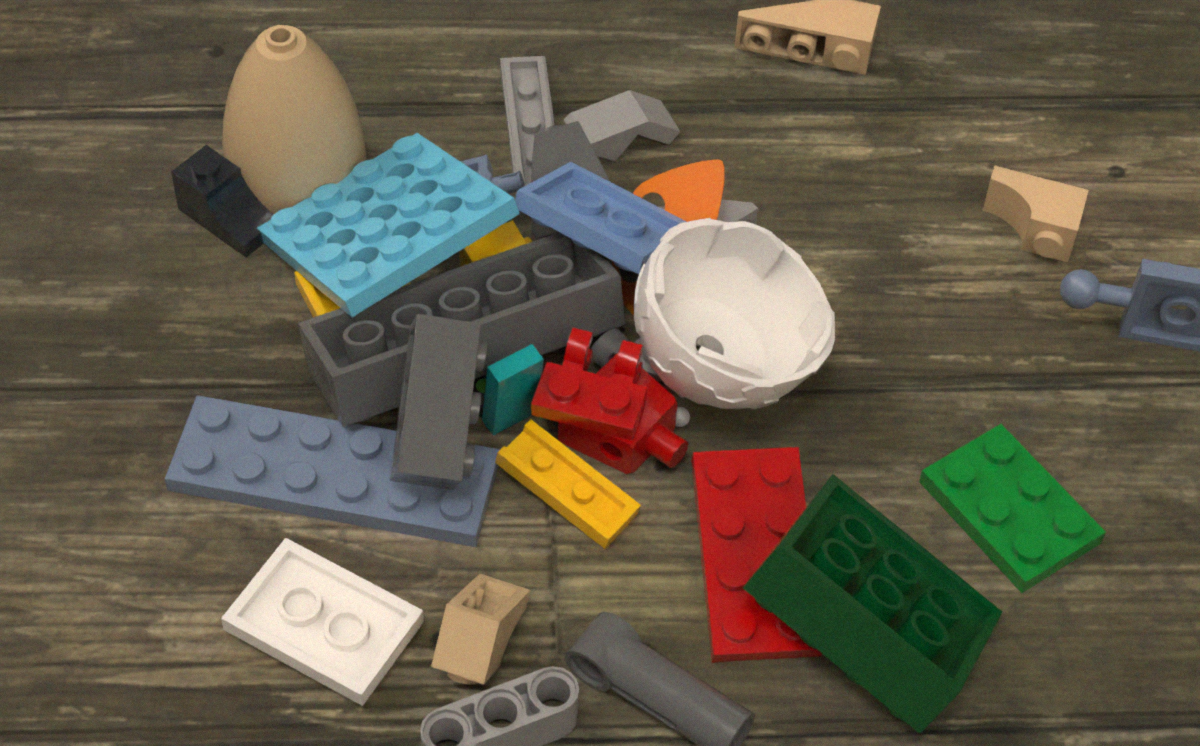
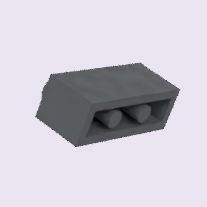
M418 313L411 323L390 481L454 490L462 482L463 476L470 477L475 447L474 445L467 444L469 424L477 423L481 404V393L473 392L475 372L482 373L487 354V341L479 340L481 323Z

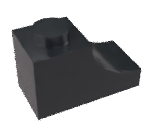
M205 145L171 171L178 210L246 258L264 244L257 227L271 220L274 214L250 190L241 174L240 167L208 145Z

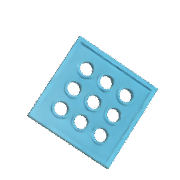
M419 133L397 140L392 148L374 159L360 162L339 183L322 185L314 190L312 197L299 202L293 207L276 212L271 217V220L257 227V229L260 231L265 245L348 315L354 317L520 213L514 197Z

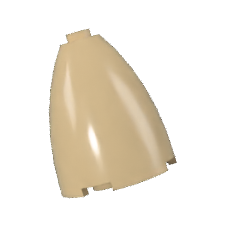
M276 25L264 30L249 46L235 71L224 111L222 146L223 156L241 168V174L250 190L269 211L275 214L282 209L293 207L299 202L312 197L314 190L322 185L339 183L352 172L357 164L367 160L363 129L354 99L344 78L330 57L313 39L293 26Z

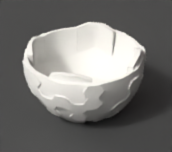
M711 218L683 222L670 228L660 239L661 243L650 255L647 263L643 264L635 288L634 321L636 332L640 335L641 344L648 355L651 367L663 380L664 384L682 398L686 397L698 404L711 405L722 409H757L778 402L779 398L789 393L809 376L815 375L832 351L835 341V312L832 311L820 283L801 258L802 256L777 238L771 231L746 221L724 222Z

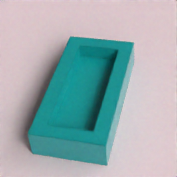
M533 344L487 367L482 421L493 436L531 416V402L541 379L544 361Z

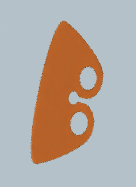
M718 159L687 164L646 180L634 190L633 194L640 198L649 193L660 194L664 199V210L686 222L705 218L717 220L724 188L725 167L723 161ZM612 260V266L620 274L619 267ZM621 277L623 304L634 315L637 281L626 282Z

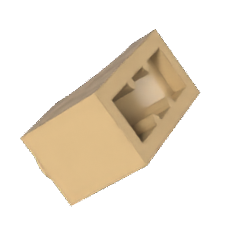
M994 166L982 211L996 215L1010 224L1023 242L1021 250L1068 262L1089 190Z
M483 574L475 577L446 604L431 667L447 672L448 677L462 684L480 683L484 685L501 665L510 636L521 615L526 610L531 590Z

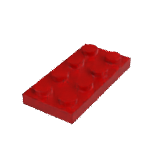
M799 447L693 452L691 463L711 661L730 662L821 656L822 653L804 643L797 632L775 614L764 610L756 602L755 598L743 589V586L806 508Z

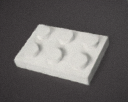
M285 538L221 620L223 630L363 706L424 623V612L422 609Z

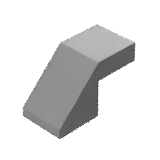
M631 90L571 112L564 119L566 124L579 121L596 155L612 161H616L637 135L670 144L680 133L679 128L661 100Z

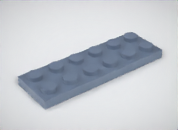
M197 395L167 471L165 483L167 491L477 547L499 466L495 461L497 452L500 449L474 445L475 453L470 477L463 476L462 482L454 490L390 481L396 431L355 423L343 427L339 420Z

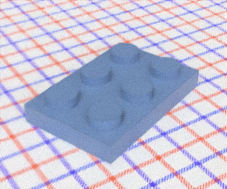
M569 162L517 190L515 198L518 210L530 216L531 220L536 224L551 227L571 238L577 246L592 249L613 260L614 264L620 269L637 274L640 273L643 264L647 263L650 255L661 243L660 239L670 228L686 222L573 162Z

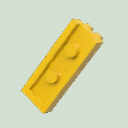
M531 419L524 425L523 431L507 447L503 446L497 452L495 461L497 465L604 549L638 515L641 507L638 502Z

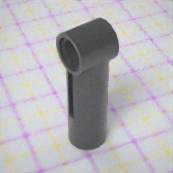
M605 611L599 613L565 654L566 664L583 683L599 691L611 689L698 746H741L753 725L755 713L642 643L635 629L624 619L613 613Z

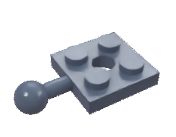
M1142 259L1132 288L1100 283L1093 273L1083 269L1071 271L1063 278L1060 285V294L1063 301L1072 308L1085 309L1092 306L1095 302L1125 307L1120 320L1119 337L1200 352V269ZM1183 305L1187 306V308L1180 310L1172 308V306Z

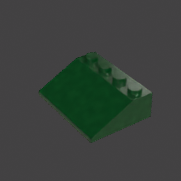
M834 474L825 482L743 586V589L752 595L764 610L775 614L797 632L804 643L820 651L842 669L849 680L865 688L882 702L894 717L906 722L919 734L960 693L1003 612Z

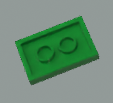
M1002 424L926 467L920 475L919 483L1021 593L1100 545L1106 533Z

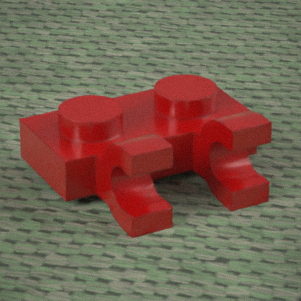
M572 328L563 364L547 362L531 402V415L633 441L647 401L648 387L636 384L643 368V362H639L643 352V345L623 340L617 355L613 377L610 378L587 372L593 357V350L589 349L593 339V332Z

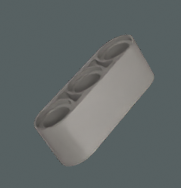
M546 667L437 708L430 712L422 721L420 729L421 746H436V743L446 739L457 741L459 744L456 746H542L563 738L571 733L577 724L579 706L577 679L564 668ZM549 699H557L564 702V704L557 707H549L542 704V702ZM497 719H505L512 722L509 726L502 728L493 727L488 723Z

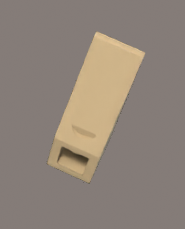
M813 0L739 11L734 48L866 75L875 41L881 6L854 0Z

